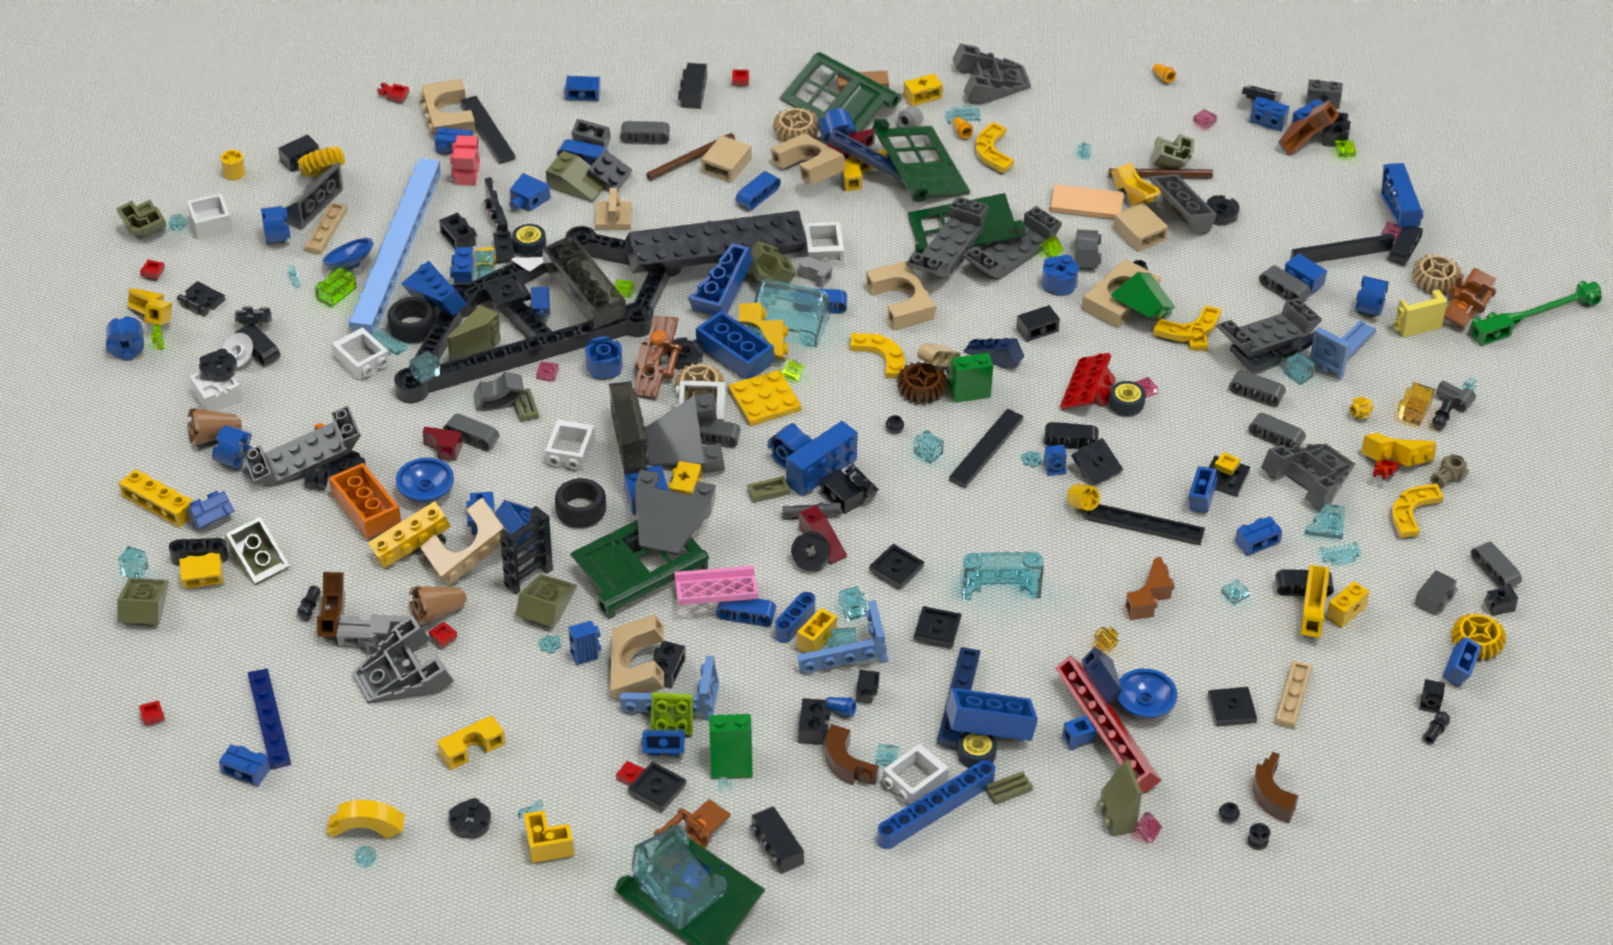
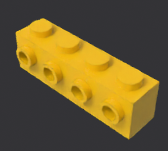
M134 469L119 482L123 497L180 528L190 519L186 510L191 507L190 503L193 500L188 496L178 493L175 489L163 485L162 482L152 479L146 473H141Z
M434 501L374 538L368 544L385 569L405 555L410 554L435 534L438 536L444 533L451 526L440 507Z

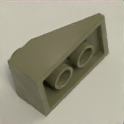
M565 151L546 170V184H549L551 189L591 203L605 188L586 174L591 167L579 156Z
M482 305L470 314L447 336L449 360L452 361L490 350L501 340L499 314Z
M261 516L225 534L227 547L254 585L290 567Z
M539 574L519 594L516 616L522 617L526 621L539 622L545 627H553L560 620L577 585Z
M128 578L117 599L118 622H124L126 625L144 623L146 626L159 624L169 580Z
M1125 760L1101 790L1100 800L1097 801L1099 812H1103L1105 828L1109 829L1112 837L1134 833L1137 830L1142 792L1129 760Z

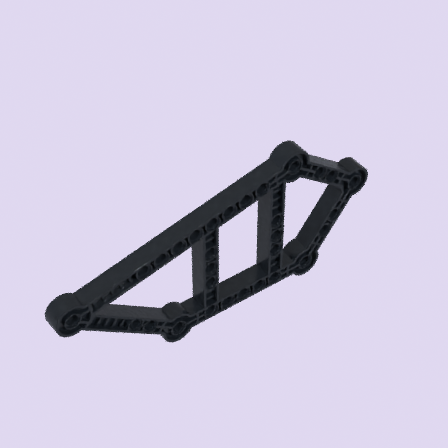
M587 226L573 227L567 231L565 238L523 257H548L546 261L531 271L512 262L470 283L452 284L467 304L455 315L441 310L410 366L399 370L395 374L396 396L404 403H418L423 401L431 392L585 348L592 339L606 336L611 337V340L626 335L632 337L646 336L650 333L654 319V309L669 278L678 275L682 271V267L649 271L635 301L621 309L573 260L597 258L630 265L625 240L596 234L594 229ZM517 272L523 283H527L545 273L551 272L597 317V319L552 331L524 302L499 309V311L527 339L437 365L448 346L447 336L460 325L464 317L472 314L478 305L490 300L483 288V282Z

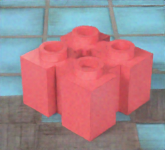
M457 135L456 142H453V154L450 155V164H453L451 176L455 178V185H476L477 172H479L480 167L478 136Z

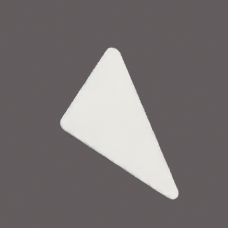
M548 257L512 258L511 260L524 269L531 271L546 261Z

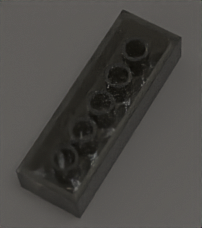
M575 236L542 248L543 265L594 329L627 316L626 300Z
M631 381L609 383L611 418L624 474L639 473L640 470L647 471V464H650L649 452L647 450L649 442L648 436H646V427L644 426L637 390L632 387Z

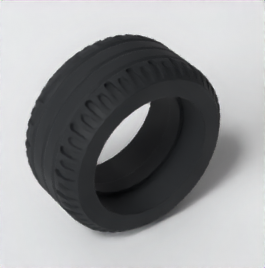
M407 297L398 300L388 311L389 331L393 337L403 342L416 343L425 340L436 321L434 306L429 301L419 297ZM408 317L423 318L414 323L402 322L403 319Z
M586 478L571 479L563 483L555 494V510L558 518L568 526L577 528L588 527L599 522L606 512V494L602 486L596 481ZM578 498L593 501L591 505L586 507H573L567 504Z

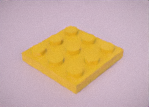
M780 370L728 385V391L749 426L802 411V405Z

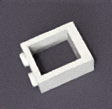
M840 222L804 224L807 239V257L814 258L825 264H843L844 246ZM836 237L837 246L812 247L811 238Z
M363 327L332 343L334 358L359 381L390 364L388 350ZM365 346L375 353L359 363L350 355Z
M680 380V386H676V397H679V404H676L675 408L685 402V387L717 389L716 421H725V382Z
M557 419L545 450L546 464L583 470L595 440L594 425ZM559 438L583 442L579 453L555 449Z
M919 743L883 769V784L887 789L897 794L902 802L910 805L947 782L949 767ZM917 763L930 776L914 788H911L897 775L912 764Z

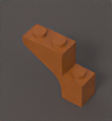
M1330 101L1314 107L1308 117L1292 123L1278 142L1286 154L1290 155L1316 132L1333 124L1339 113Z
M1162 557L1154 558L1145 586L1139 590L1127 592L1125 607L1130 620L1154 617L1157 601L1171 599L1174 581L1169 577L1168 566L1164 564Z

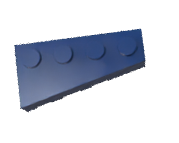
M1383 164L1381 197L1399 227L1420 226L1424 213L1420 207L1405 164Z
M732 243L719 259L718 265L709 271V276L704 282L701 281L695 293H691L688 297L693 310L711 315H716L721 310L728 313L753 261L749 247Z
M429 260L420 265L412 275L401 283L412 297L425 299L434 307H438L440 310L451 315H455L467 304Z

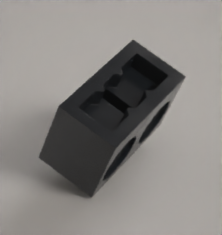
M1338 112L1339 116L1333 124L1325 127L1324 146L1344 148V142H1348L1351 125V121H1348V113Z
M458 212L439 220L440 233L454 250L455 247L476 246L477 233L475 229L471 228L467 220L462 218Z
M663 641L660 647H656L653 661L664 672V687L672 689L686 660V646Z
M802 698L798 743L823 745L824 737L827 736L829 724L825 723L830 721L831 708H827V700Z

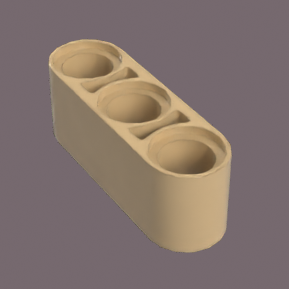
M923 343L918 349L917 357L933 366L949 367L952 358L960 357V352L944 344Z

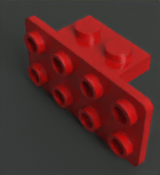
M1109 352L1082 357L1078 360L1060 404L1062 410L1090 405L1095 399L1099 406L1107 404L1111 388L1116 381L1115 376L1108 368L1112 357Z

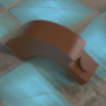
M324 571L322 608L317 616V636L337 637L340 617L344 615L345 609L344 572Z
M831 724L826 736V761L830 770L840 780L850 785H854L856 779L864 783L876 785L879 779V766L852 757L847 752L850 745L851 730Z
M1272 751L1269 759L1265 758L1263 765L1257 763L1253 781V793L1257 803L1266 813L1280 821L1290 823L1296 810L1299 795L1281 789L1274 782L1273 776L1278 768L1280 754Z

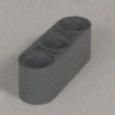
M625 121L621 124L620 140L623 143L663 145L669 142L670 125L666 122Z
M1275 265L1259 276L1262 286L1286 301L1297 298L1304 301L1311 295V289L1306 283Z
M1243 370L1237 371L1229 384V389L1232 393L1272 407L1278 406L1286 393V388L1283 384Z
M458 413L454 414L443 427L445 430L461 432L463 443L483 451H489L500 438L499 432L494 427Z
M1266 413L1257 414L1248 427L1249 432L1253 436L1276 446L1285 445L1286 448H1292L1293 445L1298 444L1301 446L1306 438V434L1301 428Z
M716 420L699 422L703 445L721 443V447L726 448L737 446L741 427L738 424Z
M1489 541L1471 549L1473 561L1498 588H1504L1506 584H1510L1513 587L1522 582L1519 570L1492 542Z

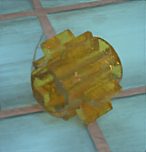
M1103 626L1094 634L1096 638L1094 643L1101 651L1105 648L1110 651L1118 644L1119 640L1116 637L1119 634L1111 626L1108 629Z

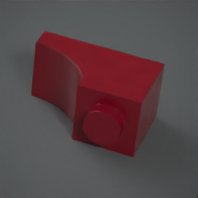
M424 426L422 431L424 445L434 448L437 451L438 459L456 461L463 446L461 432Z

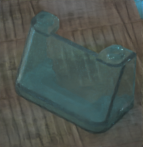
M769 279L762 280L758 286L754 303H762L763 307L766 308L767 319L764 320H783L788 325L789 331L800 333L802 343L807 346L818 347L829 321V295L825 291ZM747 326L748 329L757 335L763 334L760 329Z
M1037 552L969 553L965 555L959 576L961 599L971 600L973 592H981V585L1019 584L1020 591L1025 589L1030 592L1031 598H1041L1044 570L1042 556Z
M678 824L634 846L632 871L636 879L673 926L681 929L726 893L727 883L722 876L715 874L710 877L688 850L689 835Z

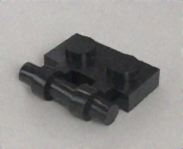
M196 281L185 291V296L182 294L177 296V300L183 306L191 307L195 312L205 315L208 314L209 308L214 310L225 301L224 294L199 281Z

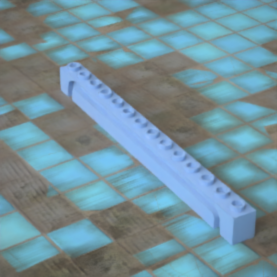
M419 158L417 165H414L413 175L409 177L408 187H405L404 196L400 198L399 208L395 210L394 220L389 225V232L385 234L383 245H380L379 255L375 257L374 267L370 269L369 279L364 284V291L359 295V302L354 307L353 317L349 318V328H351L352 333L363 327L374 337L377 324L381 321L436 188L435 183H438L441 167L439 160Z

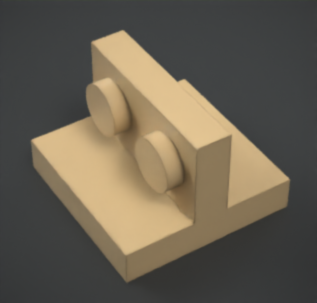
M610 188L609 201H596L595 230H631L632 201H621V196L617 195V188Z

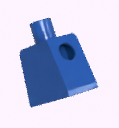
M522 173L510 188V208L514 211H517L520 207L527 211L534 210L551 199L550 185Z

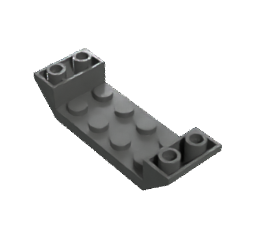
M957 196L949 206L950 218L922 254L914 252L906 262V266L936 276L948 277L963 258V254L969 250L981 234L989 206Z
M1035 206L1024 213L1023 223L1026 237L998 242L984 251L975 246L963 254V258L987 274L1001 280L1049 247L1061 228L1062 222L1038 206Z
M1297 298L1285 302L1282 313L1241 327L1232 320L1218 323L1216 327L1247 357L1251 358L1254 355L1262 354V352L1266 353L1271 349L1275 350L1284 347L1293 341L1309 335L1322 321V318L1302 300Z
M347 405L331 413L334 422L266 453L260 445L243 452L253 482L255 484L279 486L305 474L307 469H316L349 454L361 437L349 406Z

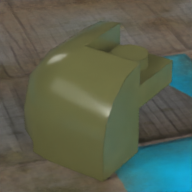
M1181 134L1177 136L1174 142L1157 137L1151 163L1165 169L1182 168L1193 155L1195 139Z
M151 200L135 206L134 202L130 201L116 208L124 225L134 235L144 237L167 227L164 217Z
M757 241L751 250L753 261L747 273L754 275L758 282H764L767 290H778L785 287L796 275L792 262L788 257L784 258L777 252L778 248Z

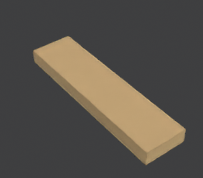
M330 202L304 246L305 252L322 255L348 210L347 205Z
M1292 661L1275 718V725L1295 729L1313 665Z

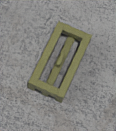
M530 388L524 389L525 391L520 396L525 414L522 412L519 400L517 399L514 402L520 421L525 422L524 419L530 421L532 417L539 419V412ZM524 394H527L533 412L529 411Z
M784 476L747 484V490L750 492L753 503L790 494V488Z
M1024 771L987 784L986 791L995 805L1033 791V785L1029 783L1028 777H1025Z

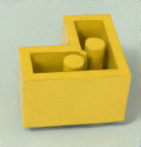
M545 810L524 814L525 832L532 863L574 856L570 823L548 827Z

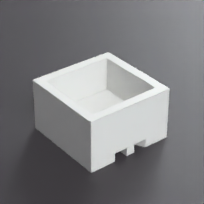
M221 193L187 201L189 217L195 229L197 239L233 231L230 214Z
M200 372L189 376L192 392L204 410L219 411L242 401L240 385L234 376L223 382H215V379L205 380Z

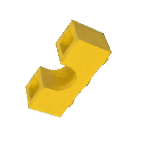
M490 715L438 740V754L451 771L469 762L467 748L470 746L479 745L488 753L505 745L504 730L493 715Z

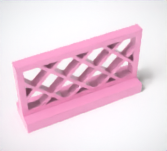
M754 566L674 572L675 590L679 605L759 599Z

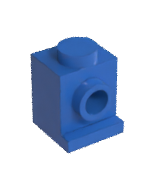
M1064 445L1045 447L1043 463L1047 476L1066 474L1067 454Z
M1087 716L1064 722L1062 736L1071 751L1075 750L1077 746L1094 741L1096 728Z

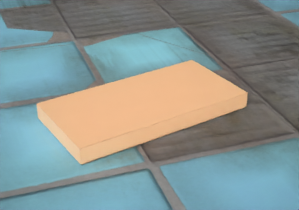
M1055 184L1050 211L1114 219L1115 214L1122 210L1124 192Z

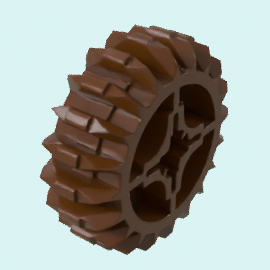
M917 361L916 364L911 362L909 366L905 365L903 369H900L897 377V388L900 395L904 396L905 400L910 399L911 403L917 401L918 405L920 402L927 404L930 401L934 403L935 399L939 400L941 396H944L947 388V377L944 370L940 369L939 366H933L926 362L920 363Z

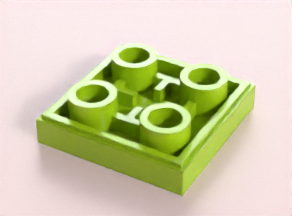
M652 692L651 729L685 730V735H692L694 694Z

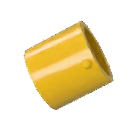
M228 150L222 153L220 159L224 177L229 180H238L244 177L246 170L242 152Z
M1083 483L1075 484L1067 492V501L1076 511L1078 509L1093 510L1099 505L1100 493L1094 486L1083 485Z

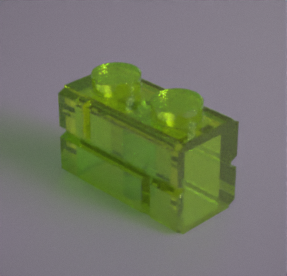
M341 267L335 272H331L324 281L317 283L315 287L317 300L332 308L357 288L356 277Z

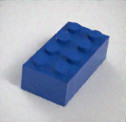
M722 310L696 328V340L702 344L703 349L745 379L754 377L774 362V346Z
M840 421L786 458V481L788 486L800 496H804L820 485L823 477L854 463L857 459L858 432L844 421Z
M951 688L946 705L951 729L956 732H970L980 736L993 735L997 738H1014L1018 741H1032L1038 718L1030 698Z

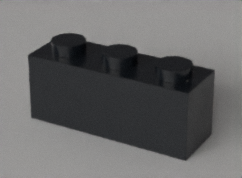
M687 62L686 69H683L682 79L684 80H681L680 90L678 91V100H681L682 108L701 109L708 77L707 64Z
M774 806L751 815L750 831L754 837L757 836L762 850L764 852L767 851L773 867H777L782 874L804 864L803 848Z

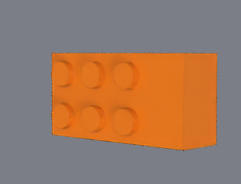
M364 463L329 477L333 497L367 539L387 531L401 522L399 506Z

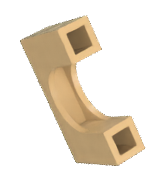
M462 79L422 85L420 100L424 102L422 103L423 111L426 115L429 132L434 135V139L439 127L472 130L473 134H475V122L471 110L456 113L439 111L444 106L461 103L460 100L466 98Z
M805 133L770 148L773 164L782 169L799 161L808 160L799 164L801 180L809 185L816 184L845 170L843 154Z
M1124 259L1110 273H1107L1104 279L1099 283L1097 282L1092 290L1084 294L1082 299L1083 310L1119 329L1129 319L1130 307L1113 298L1110 293L1117 290L1137 272L1151 273L1159 285L1161 277Z
M907 261L866 271V286L873 296L889 291H903L912 296L906 301L888 305L887 319L894 330L934 320L935 311H937L935 302L930 299L928 291L923 288L921 280L914 273V269L906 266Z
M483 498L467 509L478 527L477 537L467 549L460 552H451L436 534L420 546L436 571L449 586L500 547V530L504 529L507 531Z
M655 614L612 629V638L610 639L612 646L610 653L611 669L609 670L611 684L609 685L611 695L615 696L619 702L620 694L624 692L651 693L664 688V672L655 661L628 668L631 659L637 652L664 641V625Z

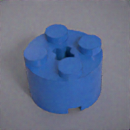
M843 108L826 112L827 116L824 118L821 116L817 122L822 138L827 145V141L834 129L845 135L856 133V128L849 111L847 110L846 112Z
M281 205L261 208L266 244L288 241L287 239L291 238L289 224L285 225V221H288L286 207Z
M1067 254L1046 258L1042 271L1041 284L1043 289L1048 293L1049 291L1054 292L1056 296L1072 294L1078 284V264Z
M1363 276L1361 281L1362 288L1358 290L1355 311L1380 316L1384 308L1389 282Z
M124 316V319H118V317L112 319L106 326L107 352L126 361H130L140 354L144 348V331L140 321L129 316Z
M602 336L592 339L590 344L586 345V369L594 379L610 378L621 374L623 356L622 345L619 341L616 340L615 342L611 340V337Z
M790 423L768 440L767 446L768 450L771 448L773 452L771 456L774 461L781 467L786 468V458L812 441L810 436L805 435L796 424Z
M223 426L216 438L219 441L218 446L213 447V460L240 470L244 463L243 452L252 449V446H250L252 434L232 426Z

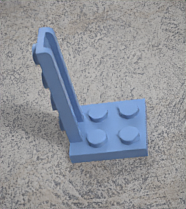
M1360 320L1342 338H1339L1318 327L1314 332L1309 363H1316L1322 366V370L1327 373L1331 371L1337 374V378L1341 379L1345 374L1347 360L1376 333V328L1370 327Z
M876 600L868 601L869 610H865L867 621L871 622L867 623L869 634L874 638L799 654L797 659L800 674L878 657L881 663L889 662L885 634Z
M706 656L705 663L701 664L702 679L698 680L699 694H694L693 714H703L704 720H709V715H714L719 688V678L714 656ZM621 693L619 700L622 712L651 713L652 693Z

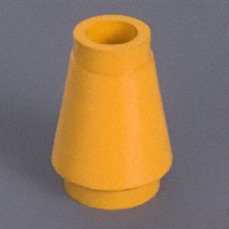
M1156 63L1152 68L1153 72L1164 83H1171L1176 78V72L1171 67Z
M956 117L953 120V125L958 136L964 139L970 138L973 134V126L960 117Z

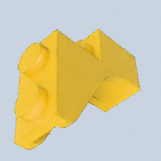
M1132 162L1111 170L1117 190L1124 189L1127 192L1131 206L1141 203L1147 205L1155 201V197L1161 195L1158 187L1139 177Z
M131 287L128 289L127 307L144 314V322L163 325L171 320L172 303L164 301V294Z
M739 303V322L744 326H753L760 329L767 341L774 346V353L779 360H786V354H789V345L786 343V336H789L788 325L783 320H764L767 319V310L763 307L762 303Z
M1377 432L1364 435L1361 453L1376 461L1391 458L1408 467L1434 461L1437 443L1430 440L1395 439Z
M1309 565L1301 635L1321 638L1330 567Z

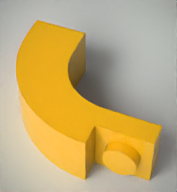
M879 150V151H877V152H879V153L885 155L886 157H888V155H887V153L885 152V150ZM849 156L845 160V170L843 171V187L845 192L861 190L862 173L876 168L863 163L855 157Z
M347 801L339 804L338 812L329 816L327 834L333 838L352 828H367L389 839L403 832L405 814L395 807L379 801Z

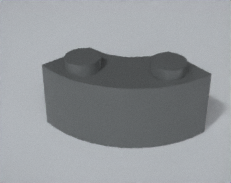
M1076 229L1075 262L1079 267L1097 268V264H1101V253H1098V245H1101V234H1098V230Z
M503 372L495 380L479 382L473 394L476 410L492 411L514 403L525 391L522 375Z

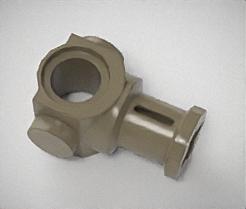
M1453 453L1445 456L1441 461L1439 472L1432 474L1430 481L1432 484H1438L1439 488L1442 489L1447 482H1458L1460 479H1465L1469 473V470L1466 468L1467 462H1465L1463 457Z

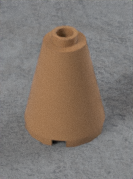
M190 408L188 411V417H191V420L187 423L192 446L216 440L218 433L225 425L242 429L241 419L235 414Z
M415 586L410 588L409 595H412V601H409L411 615L416 618L421 626L464 607L467 602L466 593L461 588Z

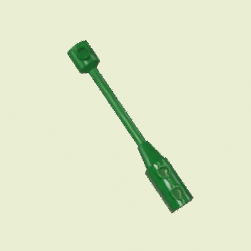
M1581 281L1577 284L1575 294L1523 312L1501 313L1498 315L1495 312H1491L1483 320L1480 317H1476L1471 322L1470 333L1480 346L1512 336L1514 325L1525 318L1577 300L1582 304L1588 302L1591 306L1597 305L1602 299L1601 288L1595 281L1590 283Z

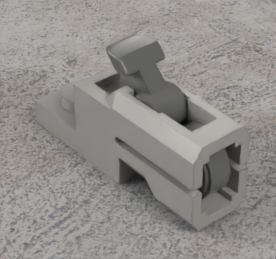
M371 614L370 620H361L359 616L341 615L337 629L338 646L364 647L369 655H373L377 651L379 643L382 640L386 641L392 634L391 630L409 616Z

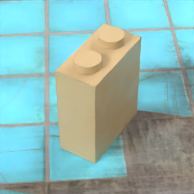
M721 135L701 158V172L732 183L751 161L752 146Z
M1144 203L1119 212L1114 216L1113 228L1138 252L1167 240L1168 226Z

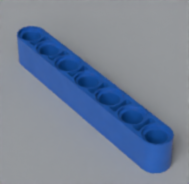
M983 760L881 822L877 830V844L883 849L893 848L985 791L986 785L995 780L994 763Z

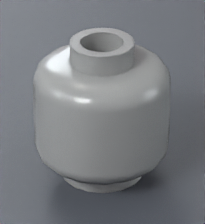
M909 106L899 112L898 122L901 127H918L923 122V114L919 108Z

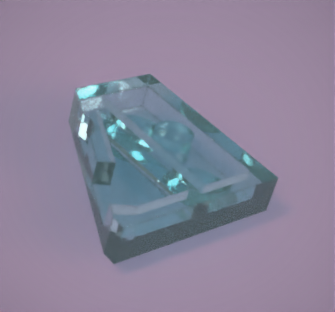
M1325 504L1321 512L1317 513L1313 518V522L1306 526L1305 535L1342 539L1345 506Z

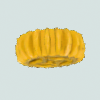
M337 146L315 150L299 159V170L305 177L318 176L336 162L340 163V167L343 166L345 155L341 147Z
M1476 612L1472 615L1467 613L1465 616H1460L1454 622L1451 630V642L1456 646L1464 637H1467L1481 645L1482 648L1478 658L1481 661L1485 658L1490 660L1492 657H1497L1504 649L1506 630L1503 629V624H1498V619L1493 620L1491 615L1487 617L1484 616V613L1478 615Z

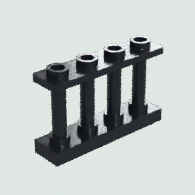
M537 506L530 509V522L514 533L509 534L504 529L500 530L502 569L504 573L503 582L509 590H513L516 594L520 592V580L536 569H542L547 574L553 570L549 515ZM532 530L531 536L516 545V540ZM533 544L530 551L519 558L517 557L518 553ZM534 557L533 563L519 571L518 568Z

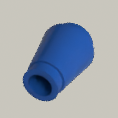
M851 697L826 698L827 708H831V711L844 717L854 716L857 702Z

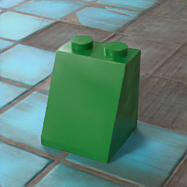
M1137 272L1111 294L1113 298L1150 318L1165 319L1172 314V310L1175 308V305L1151 273Z
M989 353L952 358L946 377L954 402L991 398L993 363Z
M751 714L709 715L711 780L753 778Z

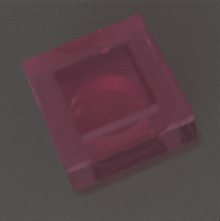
M1206 109L1201 110L1193 117V122L1205 129L1217 121V115Z
M1387 221L1381 235L1393 233L1394 241H1396L1403 227Z
M541 361L536 378L538 380L555 382L559 371V364Z
M1149 377L1135 381L1144 388L1146 398L1158 393V387Z
M1146 812L1135 828L1149 843L1154 842L1162 825L1151 812Z

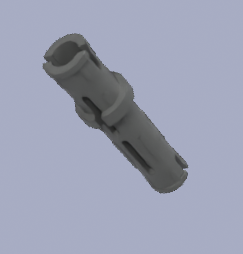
M819 502V504L782 506L783 518L799 517V512L816 505L825 516L841 515L840 503L823 504V502Z

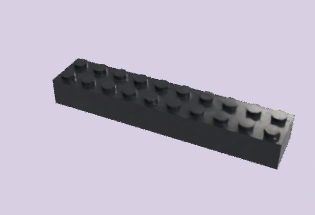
M796 210L633 231L628 233L625 245L632 273L634 274L717 263L732 243L749 247L751 251L757 241L778 248L777 252L779 254L799 252L806 246L807 239L800 212Z

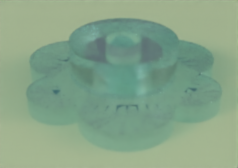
M1027 451V453L1021 455V460L1026 466L1029 465L1035 468L1038 464L1042 463L1041 453Z
M546 635L545 638L538 640L540 650L546 651L549 654L554 653L556 649L561 647L558 636Z

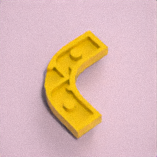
M991 122L979 133L976 140V152L984 164L1005 173L1014 165V159L1000 153L995 149L994 144L1006 134L1007 128Z
M1204 305L1200 316L1195 321L1185 324L1159 318L1153 330V335L1181 343L1191 339L1193 341L1201 339L1215 329L1221 317L1222 309Z
M851 333L850 351H867L881 355L886 362V378L898 377L900 369H903L905 366L904 353L898 344L881 334Z
M1438 484L1407 489L1394 502L1392 520L1400 538L1419 536L1420 529L1413 516V511L1417 507L1443 502L1444 497Z

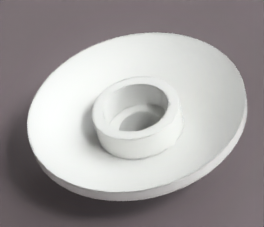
M236 333L225 341L222 348L235 356L239 368L251 357L253 343L248 335Z

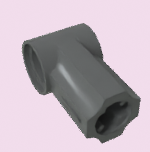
M1444 380L1439 383L1435 393L1444 399L1453 401L1454 408L1460 412L1466 411L1476 400L1473 390L1469 388L1461 390Z

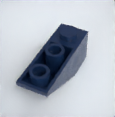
M1017 338L972 339L964 349V353L969 355L989 353L992 363L999 367H1017L1025 356Z
M1094 646L1081 662L1084 671L1105 702L1109 704L1113 699L1119 697L1122 691L1113 659Z

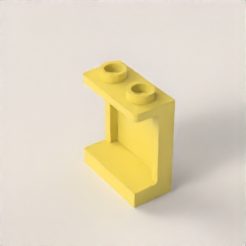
M1440 290L1432 291L1431 300L1407 305L1404 299L1400 300L1396 320L1394 321L1395 330L1404 338L1442 328L1448 301Z

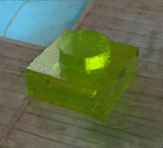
M1353 140L1336 141L1335 147L1338 157L1356 156Z
M1056 235L1049 237L1040 244L1047 258L1054 257L1064 250Z
M616 279L613 296L631 298L634 281Z
M155 324L153 325L154 332L150 333L152 343L157 344L158 350H163L165 345L161 327Z
M788 358L781 373L798 381L805 365Z

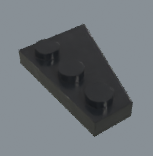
M484 178L486 199H484L486 210L489 209V216L491 221L494 220L496 232L508 231V223L502 206L499 205L497 192L493 190L492 178Z

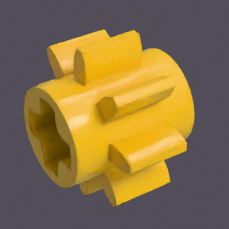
M1365 396L1352 399L1354 402L1350 404L1352 416L1358 417V420L1369 418V413L1373 411L1371 400L1365 399Z

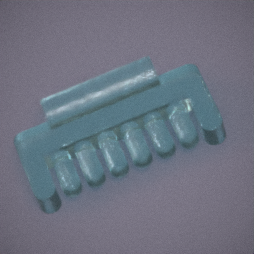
M971 105L951 107V111H946L945 115L948 124H951V120L953 122L956 117L965 119L966 122L968 118L969 121H972V117L974 121H976V118L978 122L981 121L979 108L972 109Z
M379 329L372 334L388 350L389 355L391 353L399 355L407 349V343H400V340L384 332V329Z
M1352 542V546L1351 544L1347 546L1344 544L1343 548L1341 545L1338 548L1337 546L1329 547V550L1327 547H1319V554L1323 562L1331 561L1332 565L1356 562V557L1361 555L1357 542Z

